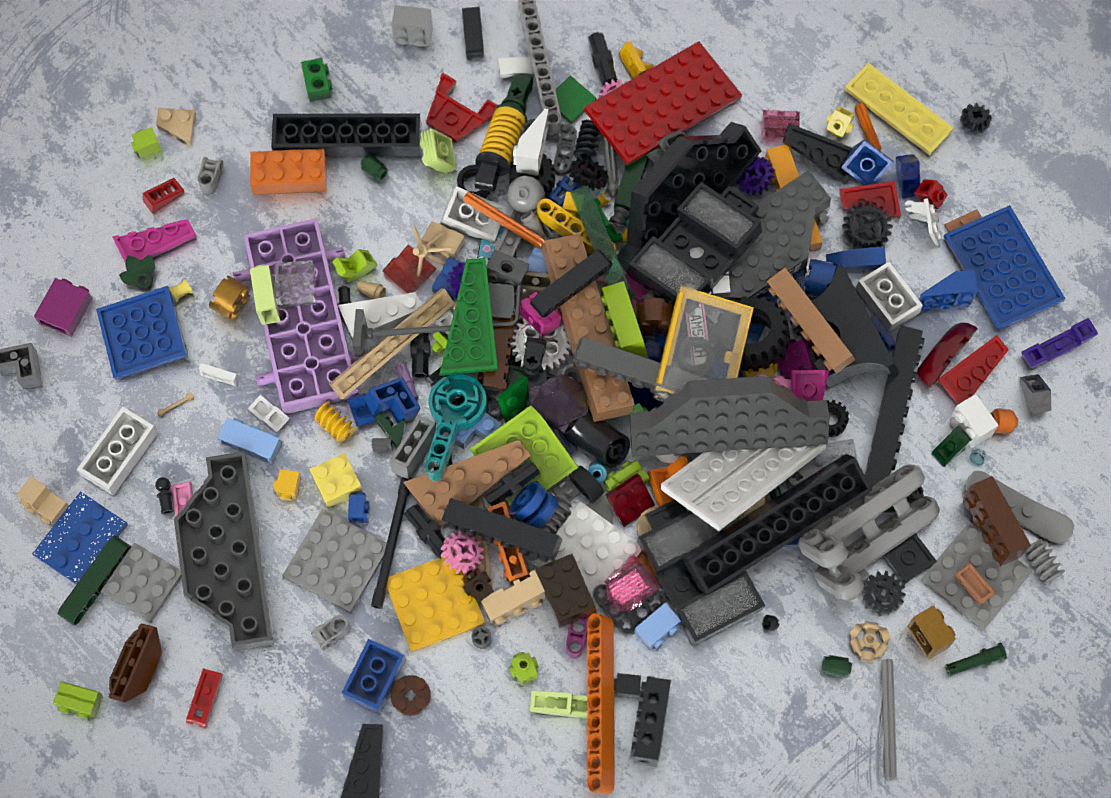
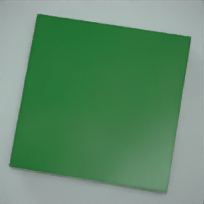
M571 75L555 89L560 113L571 124L585 112V106L597 100V97Z

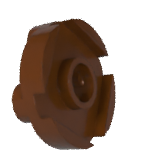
M415 675L403 676L394 682L390 693L391 702L401 714L416 716L421 714L430 704L431 691L423 678ZM412 690L417 695L413 697L412 701H409L405 694Z

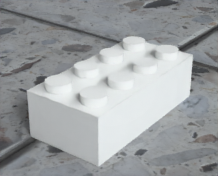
M122 407L77 469L82 477L114 496L157 436L158 432L155 426Z

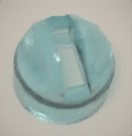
M978 448L972 451L969 458L974 465L980 466L985 462L987 456L984 450Z

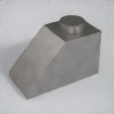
M1040 375L1020 377L1025 402L1033 414H1043L1044 412L1051 411V389Z

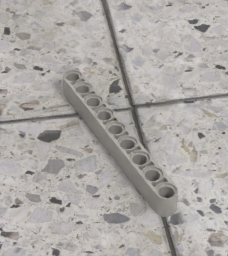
M518 0L541 112L544 109H548V133L555 134L561 129V113L536 0Z

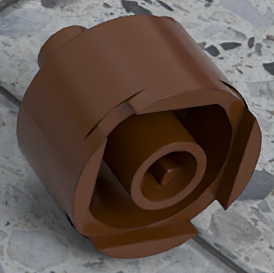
M649 298L643 300V304H639V302L636 304V320L641 335L651 336L652 333L668 335L675 306L672 301L668 304L665 303V299Z

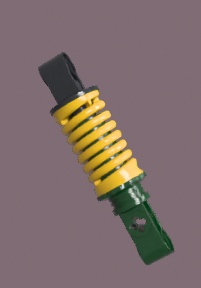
M514 74L506 98L503 99L501 105L496 106L480 153L475 159L476 166L479 168L475 177L476 189L494 192L499 177L505 176L509 172L514 146L518 144L523 127L527 122V116L525 115L526 102L533 88V77Z

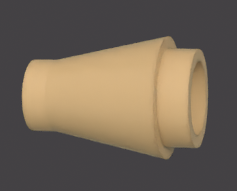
M362 280L357 284V291L370 299L383 298L386 294V288L382 284Z

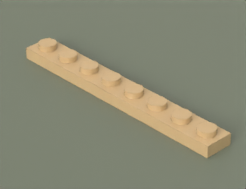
M441 288L394 329L428 327L455 303L447 291ZM419 334L383 337L329 383L340 399H344Z

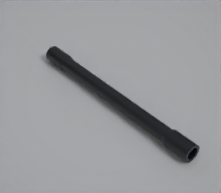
M401 477L397 502L377 586L371 602V607L376 609L383 608L386 586L407 497L410 493L403 483L408 481L404 477Z

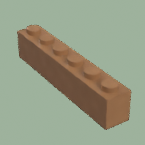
M786 268L767 281L770 286L768 291L774 298L778 296L781 300L778 304L784 312L789 311L791 313L790 320L796 327L800 325L803 329L800 333L806 341L811 340L814 346H812V349L818 356L823 355L826 359L823 363L829 371L833 369L837 374L855 361L853 355Z

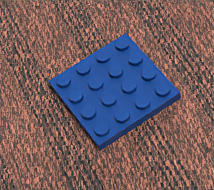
M168 285L96 309L115 380L188 356Z

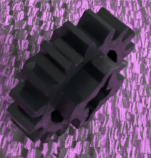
M585 157L582 160L579 158L576 161L573 160L568 171L570 173L569 177L573 178V182L579 183V187L585 186L586 190L588 188H591L592 191L595 188L601 190V187H605L609 178L607 175L608 171L604 170V166L598 165V161L594 163L592 159L586 160Z
M877 571L876 577L871 574L869 577L870 581H865L864 585L866 587H864L863 593H866V595L863 596V600L869 601L866 606L872 605L873 612L879 609L881 615L884 613V610L891 614L892 608L897 611L899 609L898 604H903L904 601L901 598H905L906 593L901 591L905 589V585H899L902 579L895 580L894 573L888 576V571H885L883 575ZM883 590L887 591L885 596L881 594ZM889 602L891 604L883 605L882 603Z

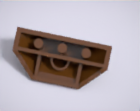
M141 623L138 629L125 641L109 678L110 699L125 703L147 691L162 656L157 627Z

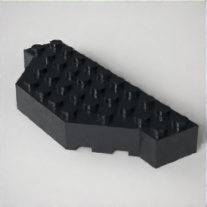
M730 122L720 135L678 137L632 190L626 245L615 256V259L626 274L640 285L648 286L631 274L630 261L653 236L659 239L678 217L677 208L702 182L721 195L728 186L732 187L762 152L746 126Z

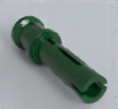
M999 642L997 646L989 649L982 648L980 653L945 664L946 671L949 670L947 673L950 677L982 664L989 666L992 662L999 659L1006 660L1007 653L1003 644Z

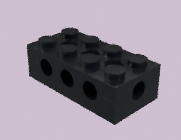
M647 676L646 682L642 681L639 697L643 698V702L639 701L636 717L640 718V722H635L633 737H637V741H632L630 757L634 758L633 763L652 767H657L671 680ZM653 699L656 700L658 703L653 704L650 703L649 700ZM651 719L655 723L649 724L645 720ZM649 739L652 743L645 744L642 740Z

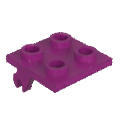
M804 337L799 341L795 339L789 340V347L785 349L786 354L782 358L779 357L778 366L784 379L792 380V370H814L808 349L812 341H806Z

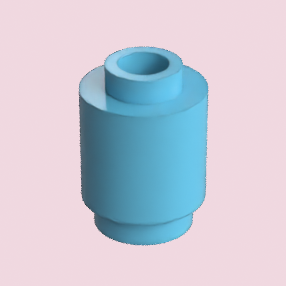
M599 461L589 464L587 470L599 483L603 482L606 478V466ZM599 471L600 475H594L593 473Z

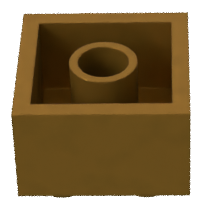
M934 605L914 616L907 625L928 659L948 649L956 640L953 628L947 626L943 620V613L940 609H936Z

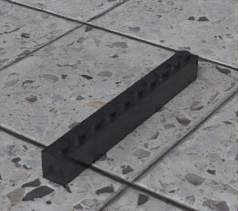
M901 325L897 333L892 359L899 373L895 376L888 374L865 471V477L871 487L889 476L891 470L894 471L897 459H894L895 452L899 453L901 446L898 438L899 435H903L905 424H902L903 417L907 418L909 411L906 403L907 400H911L913 389H910L911 383H915L917 376L914 368L919 365L921 355H918V351L923 348L925 338H922L923 330Z

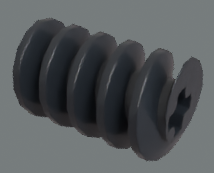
M582 120L573 154L580 160L583 157L589 160L597 156L596 151L599 149V138L602 136V133L592 120Z

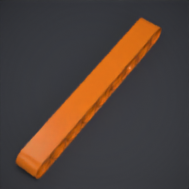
M593 613L587 621V786L591 792L609 795L612 793L615 785L614 622L608 616Z

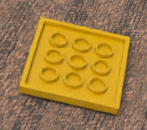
M446 557L432 560L388 578L387 589L411 653L485 625L477 601L472 595L468 597L462 588L465 585L462 581L465 574L462 570L457 574L456 568L449 570L450 564L443 563Z

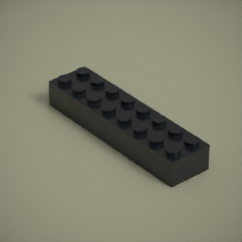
M420 113L273 114L271 148L272 151L325 149L326 157H365L370 155L421 156Z

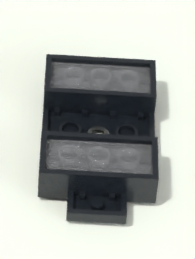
M701 182L677 208L678 217L660 238L656 239L653 236L630 261L631 274L674 304L679 286L688 290L709 294L762 233L761 221L753 217L758 211L759 206L730 186L720 195ZM693 247H701L704 253L699 258H692L689 255V251ZM686 299L684 311L690 315L700 303Z
M675 499L645 514L652 530L639 536L637 543L675 614L681 620V625L693 646L763 610L765 604L747 571L742 572L711 593L705 594L699 590L681 557L723 531V528L720 531L716 530L693 512L687 511L686 507Z

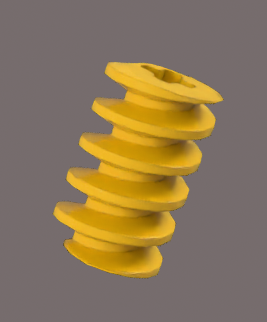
M328 401L318 409L314 420L320 423V426L325 428L326 432L331 433V436L336 438L337 442H344L356 432L357 426L350 428L352 421L350 420L345 423L347 417L342 416L339 418L341 411L334 413L336 407L328 408L330 405V401Z

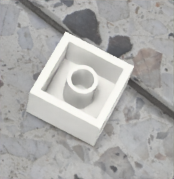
M976 394L958 404L950 417L952 426L954 428L960 426L972 439L968 444L972 449L990 439L999 426Z

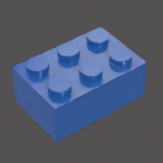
M368 638L343 688V697L380 714L394 682L397 680L406 662L405 655Z

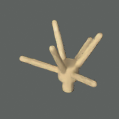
M413 226L418 246L413 249V254L419 257L417 277H420L424 257L445 265L446 262L431 255V252L451 251L453 247H430L444 236L443 232L427 244H422L417 228Z

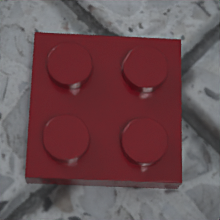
M638 473L605 494L623 527L641 516L645 510L655 506Z

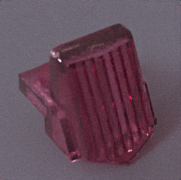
M635 555L629 557L619 569L614 570L604 581L606 583L608 603L627 612L641 605L648 597L660 589V585L645 565L638 561Z

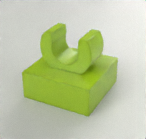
M436 332L433 337L437 341L431 348L440 354L446 349L448 337L442 332Z

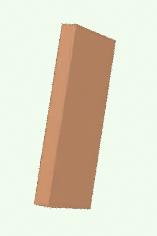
M976 209L946 223L944 226L950 232L980 219L982 216Z

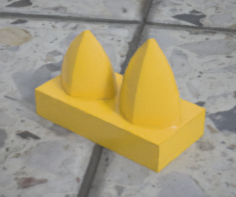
M630 41L624 43L619 51V55L631 78L634 79L653 68L654 65L641 61L640 58L644 51L634 47Z

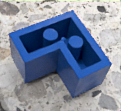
M403 377L370 388L364 399L372 415L390 410L397 424L406 419V422L414 420L421 409Z

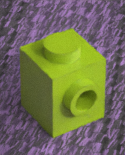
M152 127L138 130L135 134H132L134 141L131 142L135 153L139 152L141 158L161 151Z

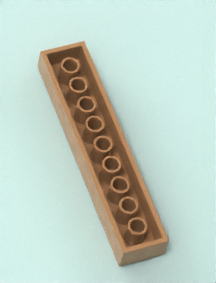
M581 234L545 240L541 249L551 284L588 257ZM596 281L559 307L573 356L578 341L582 337L617 348ZM577 367L594 422L632 413L635 404L627 381L620 382L611 375L603 376L595 373L596 370L590 368L586 370Z

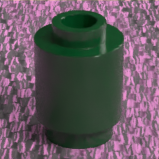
M373 155L365 156L360 163L362 165L361 170L374 180L381 181L388 173L386 165Z
M834 655L824 656L822 672H826V675L846 678L847 674H851L852 662H849V658Z

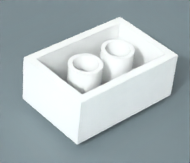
M890 262L863 277L857 283L856 291L888 333L917 316L923 307Z

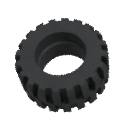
M752 295L751 298L744 296L739 301L733 300L734 302L753 307L750 324L759 323L770 329L769 334L762 341L752 344L745 343L740 364L743 371L753 369L754 372L759 371V368H764V370L770 368L769 365L771 363L774 365L778 363L779 357L782 358L786 354L785 349L790 344L788 320L783 309L778 307L775 301L769 302V298L766 297L760 299L758 295ZM722 310L723 314L720 313L718 315L717 323H715V336L719 351L724 357L726 351L732 352L741 315Z

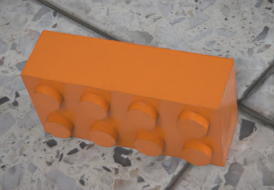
M325 149L250 152V186L253 195L327 192V157Z

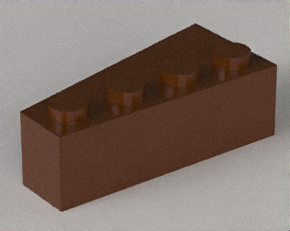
M512 315L511 318L492 317L493 323L511 322L515 319V315ZM514 325L493 327L498 370L478 372L476 380L481 383L484 390L502 392L506 389L507 382H503V379H506L509 366L506 364V360H509L511 353L509 341H512Z

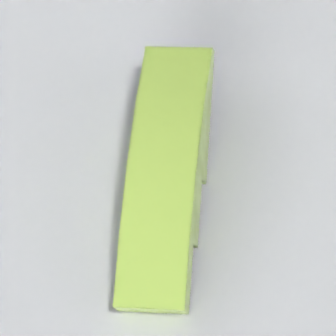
M532 691L530 712L587 719V696L572 695V693Z

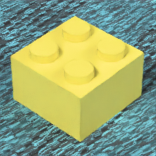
M345 452L309 469L328 509L348 500L349 494L354 495L356 492H363Z

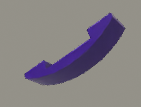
M1087 318L1073 325L1071 329L1041 344L1037 343L1021 353L1030 368H1034L1081 346L1097 336L1098 332L1090 319Z

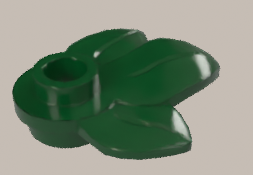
M147 255L141 261L136 257L127 256L125 262L127 271L119 274L121 280L126 285H136L139 289H148L153 283L152 274L155 271L153 258ZM142 276L147 278V282L144 284L140 282V277Z

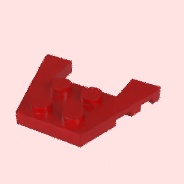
M442 72L427 116L426 125L452 138V141L457 143L493 117L497 104L487 99L477 113L447 96L456 85V80Z

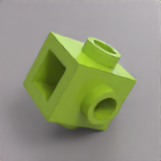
M520 652L515 654L513 659L510 660L512 666L508 668L512 678H517L519 686L538 679L536 669L539 666L536 658H531L530 653Z

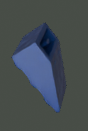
M974 269L955 271L921 293L918 299L923 305L921 311L928 312L936 308L946 310L955 306L965 308L971 305L978 292Z

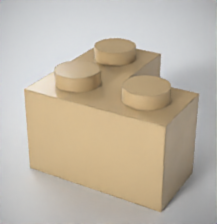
M32 476L16 494L20 499L19 503L24 506V509L32 515L35 513L40 515L39 519L47 525L50 523L55 525L69 506Z

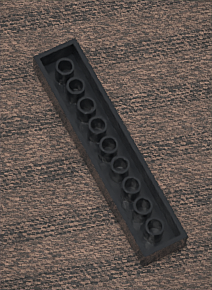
M845 454L681 557L699 590L709 594L873 490L856 458Z

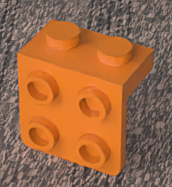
M680 456L668 467L650 469L647 472L658 507L674 500L661 490V484L689 464L686 456Z

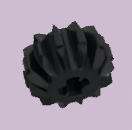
M976 102L974 106L969 104L967 108L962 110L960 122H963L962 128H968L967 133L971 130L974 134H977L978 131L983 133L985 129L989 128L992 116L989 115L990 109H984L985 105L980 107Z

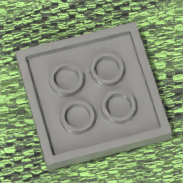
M134 542L102 588L101 593L151 623L180 581L181 570Z

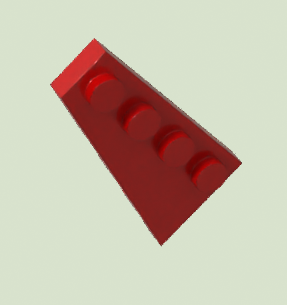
M996 335L937 380L958 405L975 394L1009 349Z

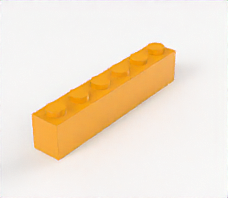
M785 144L766 150L764 158L770 161L775 169V172L772 174L776 177L771 179V182L775 185L776 192L796 179L799 174L789 146ZM815 219L809 252L821 249L823 243Z

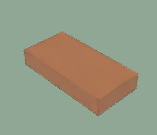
M970 562L954 575L979 606L996 594Z

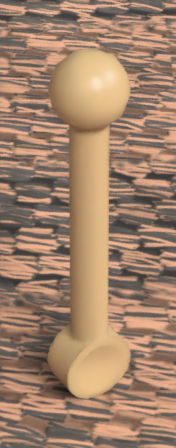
M187 393L183 399L165 409H159L157 414L164 416L165 412L187 400L192 401L194 399L193 394Z

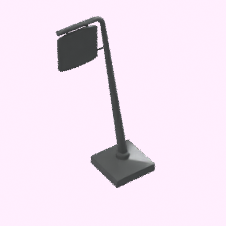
M488 283L492 317L511 318L513 311H516L513 321L493 323V327L514 325L519 319L521 285H517V293H514L513 285ZM514 295H517L516 309H514ZM356 309L353 334L355 357H361L364 354L367 339L450 331L451 325L373 330L367 327L364 310Z

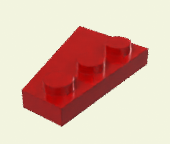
M895 181L839 190L842 209L852 210L851 207L853 205L858 208L859 202H862L864 207L866 201L870 202V206L876 202L877 209L881 205L883 206L882 213L885 211L889 212L886 216L901 218Z

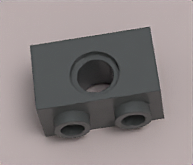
M494 249L486 266L488 279L500 284L513 285L514 289L517 290V285L522 286L528 273L529 263Z

